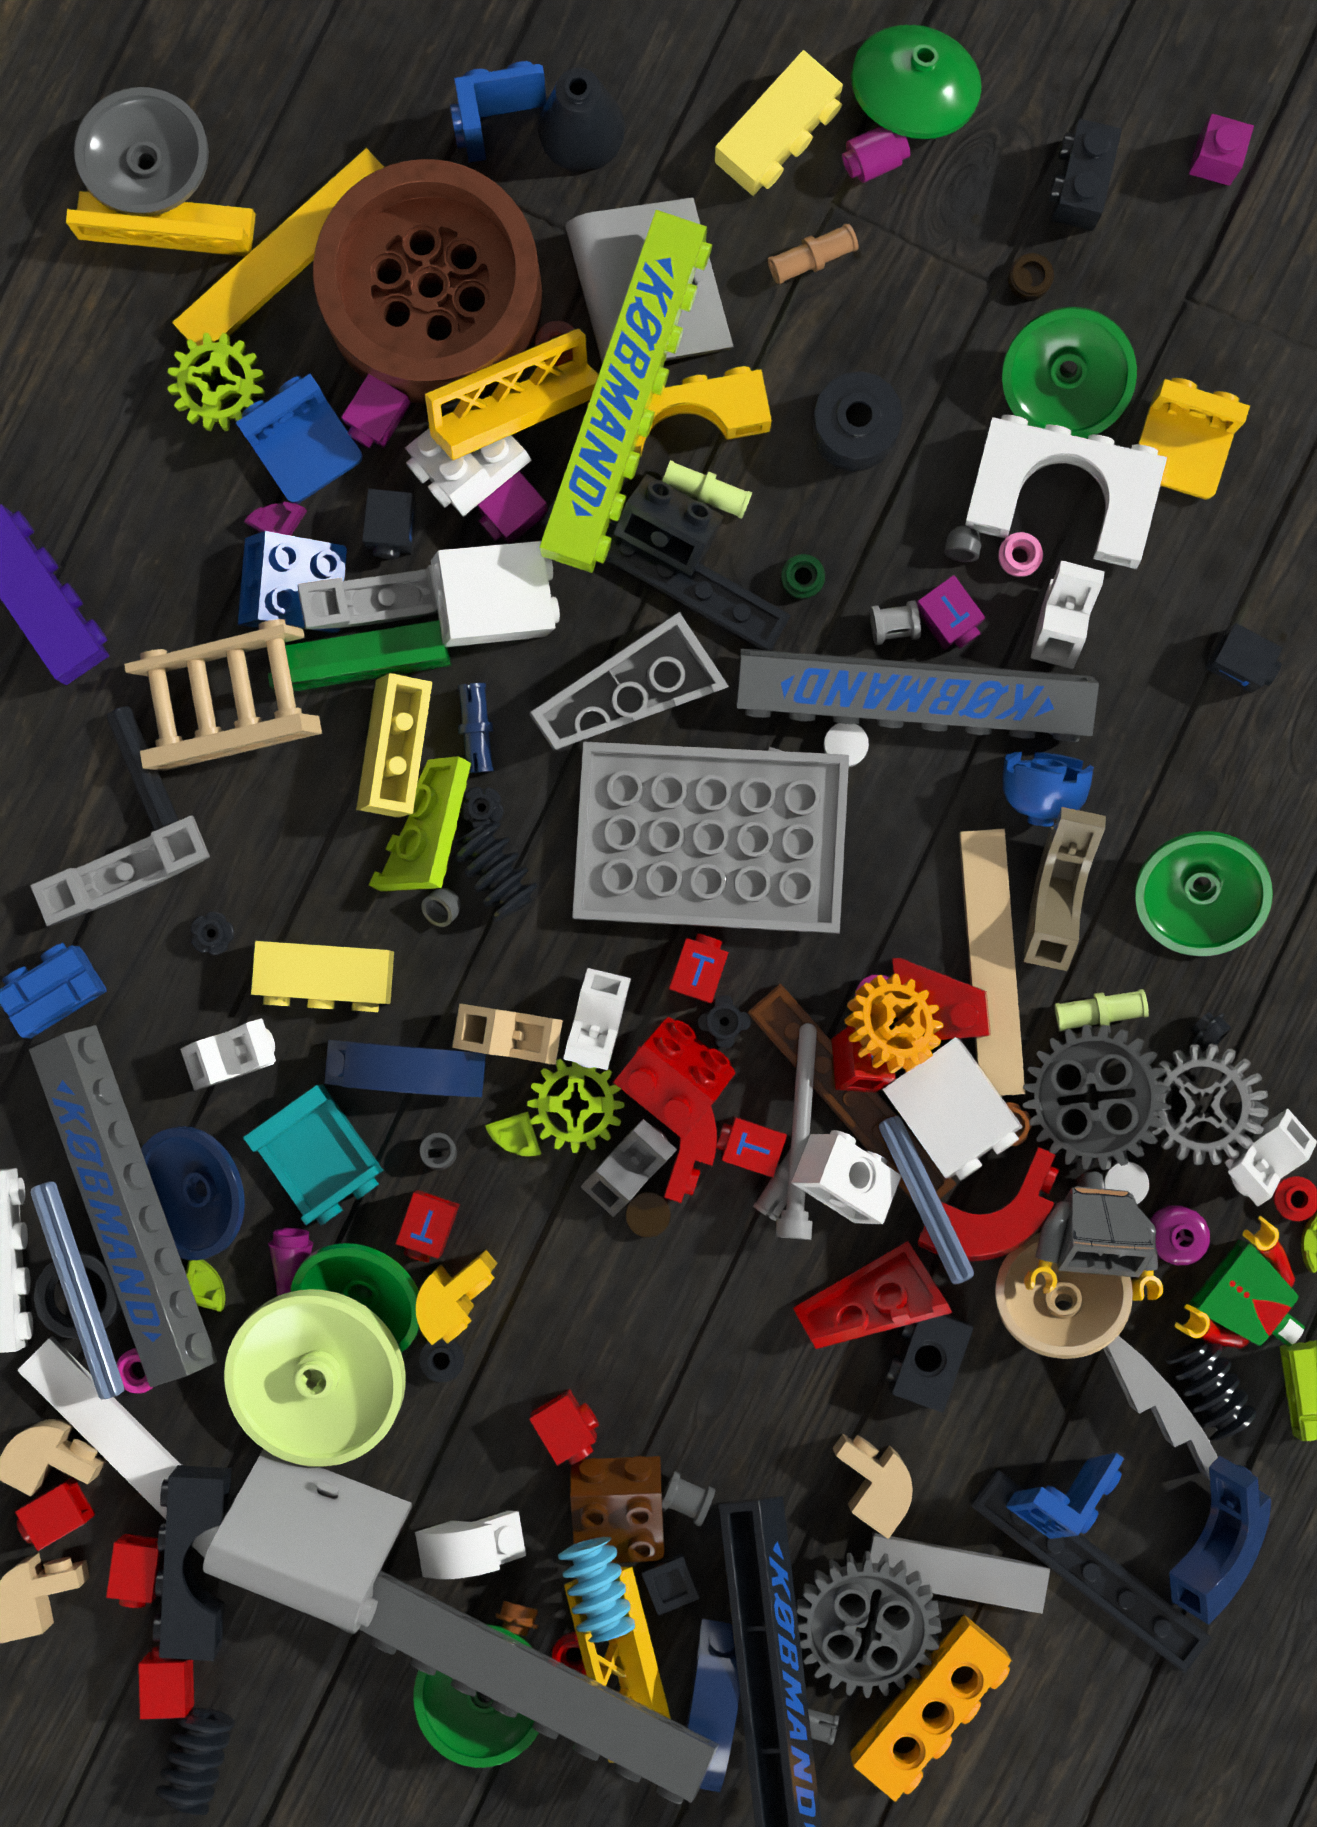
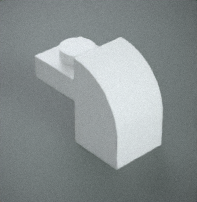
M1061 560L1054 579L1050 580L1035 631L1031 658L1074 669L1086 641L1090 613L1103 585L1104 571Z
M587 968L564 1060L576 1062L583 1067H597L608 1070L631 978Z
M262 1018L245 1023L228 1032L198 1040L181 1048L194 1091L257 1071L274 1064L276 1061L274 1056V1039L270 1031L265 1028Z
M1288 1108L1262 1126L1264 1130L1261 1134H1254L1250 1138L1254 1143L1250 1149L1239 1145L1237 1147L1239 1157L1234 1160L1228 1157L1224 1162L1229 1168L1228 1173L1231 1175L1236 1189L1244 1196H1249L1257 1206L1272 1198L1281 1178L1309 1160L1317 1143Z
M508 1510L474 1522L452 1520L415 1532L422 1576L426 1578L458 1579L482 1575L500 1570L499 1565L526 1556L519 1511Z

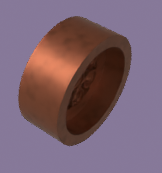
M434 159L410 160L386 166L369 174L353 185L332 208L320 231L313 262V279L318 305L343 357L364 380L370 374L405 394L410 402L426 404V393L530 348L538 329L542 310V284L533 235L524 215L513 199L499 185L476 170L453 162ZM423 241H428L435 245L434 249L427 255H417L413 252L414 247ZM463 255H470L476 259L475 264L469 269H459L454 266V263ZM393 269L401 272L399 280L395 283L384 284L380 281L382 274L387 270ZM436 283L443 287L442 292L437 297L426 298L421 295V291L428 284ZM478 297L484 300L485 304L476 312H468L462 308L467 299ZM402 311L410 315L407 323L402 326L395 327L388 324L389 318L396 312ZM439 325H445L452 330L450 335L442 341H435L429 337L431 330ZM495 381L493 383L486 385L481 394L489 390L490 388L494 387L499 382ZM455 398L444 404L461 401V399Z

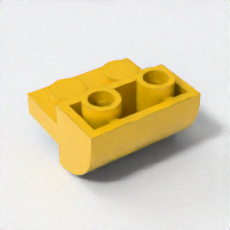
M487 1250L453 1278L442 1265H439L421 1286L416 1301V1317L423 1335L431 1345L440 1338H443L448 1344L465 1330L472 1321L468 1317V1314L474 1307L471 1300L488 1287L495 1278L491 1272L497 1265V1262Z

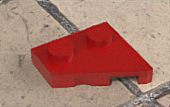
M892 958L894 974L899 975L901 985H904L910 979L915 980L914 991L919 994L927 990L929 995L925 1000L928 1006L938 1005L939 1010L932 1015V1018L943 1023V1028L934 1033L940 1040L954 1039L955 1037L991 1036L987 991L909 962L906 959Z

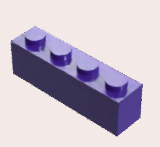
M0 504V599L53 677L64 685H68L109 657V654L102 645L108 640L93 619L86 622L77 608L82 606L83 602L68 582L63 586L60 584L53 573L59 567L44 547L37 550L29 538L34 533V530L19 510L13 514Z

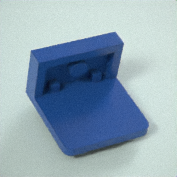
M521 61L509 65L504 70L489 72L486 69H474L466 72L463 77L454 78L458 103L450 104L458 149L467 148L469 163L486 160L480 123L481 117L543 107L546 103L543 66L540 64L533 65L528 61Z
M311 374L304 378L297 376L288 380L280 387V394L266 403L262 400L250 405L242 413L243 418L236 422L289 502L295 504L301 503L357 466L363 458L360 449L352 437L347 434L348 431L327 402Z

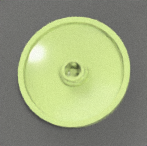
M298 1290L277 1296L261 1305L238 1330L229 1347L225 1362L224 1381L228 1402L235 1418L246 1434L272 1455L304 1466L324 1467L343 1464L370 1451L384 1438L393 1425L401 1408L405 1392L406 1374L404 1361L397 1341L391 1331L369 1308L350 1297L331 1291Z

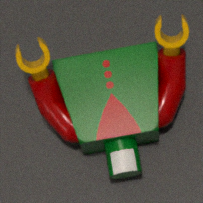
M1259 1216L1258 1220L1261 1222V1228L1256 1234L1253 1235L1245 1229L1243 1236L1251 1243L1240 1239L1236 1242L1189 1304L1184 1306L1185 1309L1190 1311L1188 1322L1184 1325L1176 1322L1175 1327L1193 1338L1208 1341L1207 1343L1221 1344V1346L1242 1348L1250 1341L1261 1346L1271 1334L1287 1347L1292 1346L1302 1335L1305 1326L1288 1313L1297 1302L1299 1296L1292 1289L1295 1277L1286 1252L1278 1240L1279 1232L1277 1228L1262 1216Z

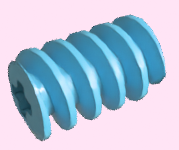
M599 1537L579 1542L558 1555L559 1560H573L574 1565L562 1574L563 1578H577L578 1580L576 1585L567 1590L568 1596H582L583 1601L571 1610L573 1614H586L587 1619L578 1624L576 1630L577 1632H591L592 1637L588 1640L591 1643L608 1641L635 1629L634 1619L625 1616L630 1611V1602L627 1599L620 1598L626 1592V1585L622 1581L615 1580L621 1575V1566L617 1563H611L617 1556V1549L614 1546L605 1545L612 1539L611 1537Z

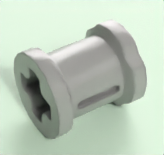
M915 600L908 601L906 606L887 609H880L878 605L870 607L871 630L875 645H882L886 639L910 636L912 640H917L921 637L919 611Z

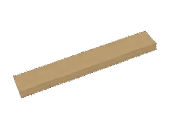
M1005 829L959 832L970 985L987 991L991 1036L974 1037L976 1062L1000 1096L1025 1094V1089H1023L1025 1082Z

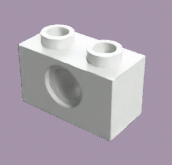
M832 1130L830 1134H810L791 1183L853 1223L883 1224L901 1175L886 1165L887 1160L881 1155L864 1151L856 1146L855 1138L849 1134L837 1130Z

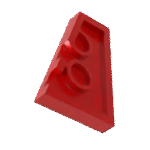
M908 1241L793 1308L816 1349L952 1313L945 1298Z

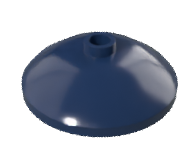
M178 1126L158 1132L148 1139L141 1148L179 1256L187 1260H202L212 1257L225 1250L233 1242L243 1221L245 1197L239 1171L227 1150L215 1138L202 1130Z

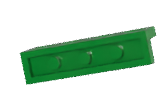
M439 620L285 646L293 692L379 678L389 673L397 675L451 666L448 647H445L442 641ZM268 673L269 685L275 691L272 673Z

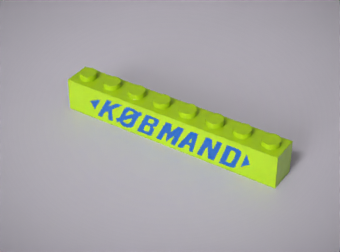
M655 210L539 547L543 557L590 573L593 572L596 561L604 563L612 538L605 535L610 520H619L626 499L625 495L620 494L625 477L633 479L639 463L640 453L634 452L639 435L647 438L655 414L654 411L648 410L654 394L661 396L669 374V369L663 368L668 352L676 354L684 328L677 326L682 310L690 312L696 297L698 286L692 284L696 269L704 271L710 256L712 244L706 242L707 226Z

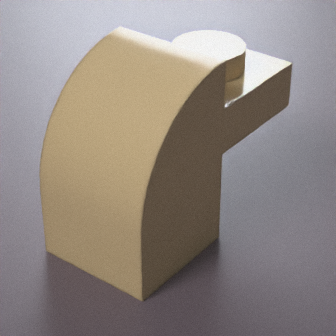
M459 1004L452 1048L556 1064L563 1020Z
M48 1419L25 1429L7 1444L0 1456V1481L32 1496L43 1487L52 1468L55 1467L88 1485L98 1477L106 1460L96 1455L98 1451L91 1444L78 1439H74L73 1442L67 1440L73 1429V1426L67 1420Z
M842 1434L833 1447L835 1455L866 1478L849 1501V1508L854 1515L889 1539L906 1515L911 1504L913 1488L909 1471L899 1454L890 1445L878 1460L876 1455L879 1451L859 1435L852 1441Z
M38 1552L26 1557L7 1572L0 1580V1644L43 1634L54 1623L48 1595L80 1588L90 1578L87 1561L83 1560L72 1563L71 1557L58 1558L45 1563L43 1570Z

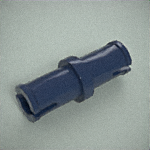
M486 683L457 685L462 724L458 725V734L463 735L465 760L471 763L469 774L492 772L494 768L492 767L489 732H493V722H488Z

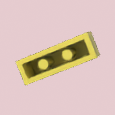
M803 50L716 145L715 163L752 196L762 186L769 189L781 176L784 170L781 165L789 156L793 154L795 157H798L807 148L813 138L810 133L819 123L822 122L824 125H827L837 115L842 106L839 101L843 84Z
M391 673L376 680L356 810L398 818L413 814L432 682Z
M255 941L251 995L264 996V1005L290 1006L291 997L308 999V1008L334 1009L335 1001L352 1002V1011L378 1012L379 1004H390L394 951Z

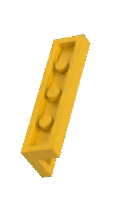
M79 191L77 210L67 209L66 223L78 240L247 256L252 251L256 214L251 208L184 202L178 207L162 214L144 217L130 216L107 208L96 200L90 192Z
M579 328L426 393L430 436L452 460H455L589 401L599 374L587 364L586 335ZM572 348L573 360L558 367L554 366L562 352ZM532 365L537 366L528 380L521 383L516 382L525 368ZM495 381L499 382L491 396L484 399L478 398L486 385ZM455 398L461 399L452 413L442 417V404Z
M621 1567V1575L615 1580L622 1581L626 1585V1592L620 1598L627 1599L630 1602V1611L625 1616L634 1619L635 1629L625 1635L609 1640L610 1644L604 1658L597 1654L595 1644L588 1641L592 1637L591 1632H577L576 1626L585 1621L587 1616L586 1614L572 1613L571 1609L583 1600L582 1596H568L567 1590L576 1585L578 1580L575 1579L564 1584L587 1676L606 1686L610 1674L613 1673L619 1679L621 1687L619 1693L671 1719L633 1568Z

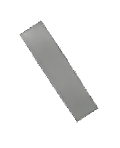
M1118 1335L1114 1341L1103 1349L1130 1407L1138 1413L1151 1408L1165 1440L1174 1447L1186 1442L1200 1473L1210 1480L1209 1466L1218 1456L1205 1432L1174 1389L1140 1353Z

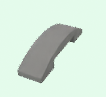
M428 565L425 570L342 581V578H335L297 585L305 629L372 625L438 614L431 565Z
M188 816L152 832L150 837L78 868L66 869L30 886L46 925L52 926L149 888L209 858L210 855L194 817Z

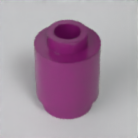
M879 126L846 142L847 151L842 153V160L851 178L857 176L862 183H865L902 166V160L910 157V147L905 136L898 135L891 130Z

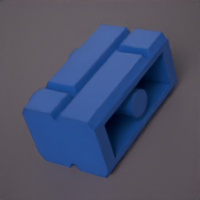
M64 943L58 944L40 956L43 961L42 964L28 971L26 966L21 967L2 979L5 986L0 989V1004L9 1015L10 1021L22 1038H33L107 992L105 985L80 946L71 945L66 948Z

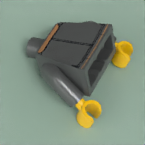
M1099 1172L1083 1173L1077 1178V1186L1070 1189L1064 1201L1058 1202L1053 1206L1044 1222L1035 1255L1039 1259L1038 1267L1026 1273L1024 1285L1027 1290H1032L1035 1286V1278L1040 1273L1046 1280L1043 1294L1051 1292L1057 1285L1056 1274L1051 1269L1052 1263H1057L1058 1271L1135 1277L1131 1280L1132 1300H1143L1144 1285L1147 1286L1148 1300H1156L1163 1293L1162 1282L1153 1276L1154 1270L1158 1269V1254L1155 1244L1156 1228L1138 1208L1133 1194L1125 1190L1105 1189L1103 1176Z

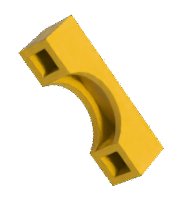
M736 367L727 370L723 377L707 379L706 375H695L681 381L682 385L664 387L661 396L653 395L648 409L655 412L649 433L662 420L677 414H694L708 419L719 428L727 440L770 432L772 420L762 370L751 371L750 367ZM639 435L634 452L640 453L641 457L646 437Z

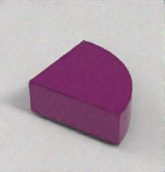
M292 502L275 503L254 510L244 522L259 533L269 531L291 536L307 510Z

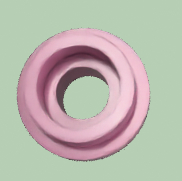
M1019 532L1011 534L1002 542L998 551V559L1005 572L1015 577H1025L1038 569L1043 559V550L1041 544L1034 536ZM1023 549L1027 553V561L1023 563L1016 562L1012 556L1013 550Z

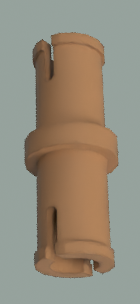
M844 224L842 227L817 238L813 236L802 239L801 245L774 257H769L768 265L770 272L777 284L784 283V281L811 269L817 272L824 269L826 262L849 252L857 251L859 248L858 240L850 224Z

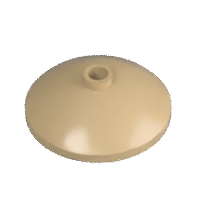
M1041 1232L1035 1234L1027 1243L1007 1255L997 1275L996 1303L1005 1327L1022 1345L1048 1357L1071 1359L1084 1357L1100 1351L1116 1339L1128 1321L1133 1298L1131 1278L1128 1276L1058 1271L1057 1263H1052L1051 1269L1057 1277L1055 1289L1043 1294L1046 1280L1042 1274L1038 1273L1035 1278L1034 1288L1027 1290L1024 1285L1025 1275L1029 1270L1037 1268L1039 1259L1035 1255ZM1065 1300L1071 1303L1072 1306L1067 1310H1060L1056 1307V1303Z

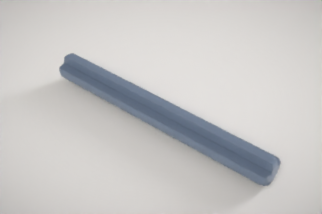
M55 1182L37 1185L31 1189L30 1193L98 1397L101 1400L115 1397L124 1391V1385Z

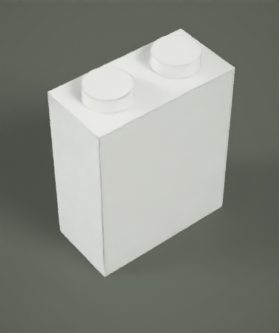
M541 541L437 551L431 560L442 641L445 647L540 638L548 636L555 629V623L559 622L560 613L557 598L551 597L549 580L553 578L552 559L541 555L539 548Z
M956 1037L934 1052L933 1056L924 1063L906 1072L883 1089L945 1178L957 1175L960 1181L982 1166L978 1160L982 1155L992 1148L998 1155L1019 1140L1015 1132L1023 1126L961 1040Z

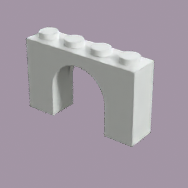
M1002 415L1001 419L992 417L965 526L975 529L980 533L1007 538L1017 499L1025 481L1034 472L1045 466L1057 463L1072 464L1088 471L1097 480L1105 498V514L1093 559L1137 569L1142 559L1167 457L1157 455V449L1146 445L1135 444L1129 449L1114 445L1115 441L1102 435L1092 434L1088 436V439L1072 436L1071 430L1058 425H1045V429L1027 425L1028 421L1019 416Z
M17 1168L0 1169V1353L16 1352L28 1346V1339H31L33 1335V1318L30 1312H26L25 1294L29 1293L31 1285L30 1272L27 1267H23L22 1249L27 1247L28 1232L26 1224L20 1222V1205L25 1201V1185L23 1179L18 1178Z

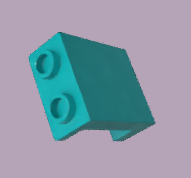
M323 1084L316 1085L243 1137L252 1151H258L303 1214L301 1219L305 1225L313 1222L315 1219L320 1226L343 1211L338 1204L343 1199L353 1193L358 1200L378 1186L379 1183L375 1177L384 1171Z

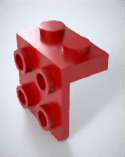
M667 1017L642 1045L613 1083L684 1139L735 1075V1070L722 1052L710 1049L696 1038L695 1032L690 1026L682 1021H675Z

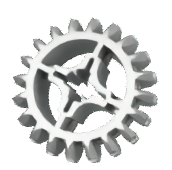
M1198 1044L1190 1046L1191 1060H1188L1181 1050L1174 1051L1173 1058L1178 1065L1177 1067H1174L1167 1061L1159 1063L1160 1068L1166 1069L1165 1074L1167 1077L1165 1079L1159 1077L1156 1079L1158 1085L1171 1087V1091L1159 1095V1101L1171 1105V1096L1176 1085L1186 1100V1112L1177 1124L1171 1109L1158 1111L1156 1117L1159 1116L1167 1125L1165 1128L1152 1127L1151 1133L1158 1135L1167 1131L1169 1136L1161 1144L1165 1150L1173 1147L1176 1142L1181 1144L1176 1155L1180 1160L1188 1156L1190 1149L1194 1150L1193 1160L1196 1165L1203 1164L1206 1152H1209L1213 1165L1221 1164V1149L1225 1150L1230 1159L1238 1158L1239 1152L1234 1143L1238 1142L1242 1147L1250 1149L1254 1143L1245 1134L1246 1131L1261 1134L1264 1130L1260 1124L1252 1121L1253 1116H1268V1109L1255 1107L1254 1100L1267 1098V1091L1261 1090L1253 1093L1250 1086L1261 1081V1075L1256 1073L1245 1078L1242 1073L1249 1068L1251 1062L1248 1059H1243L1234 1067L1231 1064L1236 1052L1232 1049H1227L1220 1060L1218 1059V1046L1215 1044L1208 1046L1206 1058H1203ZM1198 1067H1211L1225 1073L1219 1081H1216L1209 1088L1201 1087L1195 1081L1188 1079L1184 1074ZM1235 1084L1242 1099V1112L1238 1124L1232 1120L1233 1117L1225 1107V1098ZM1201 1093L1202 1097H1206L1209 1094L1217 1093L1214 1096L1215 1100L1211 1104L1216 1115L1210 1116L1209 1112H1205L1203 1115L1193 1118L1201 1105L1196 1094ZM1202 1121H1207L1217 1128H1221L1228 1136L1219 1141L1206 1142L1194 1139L1187 1134Z

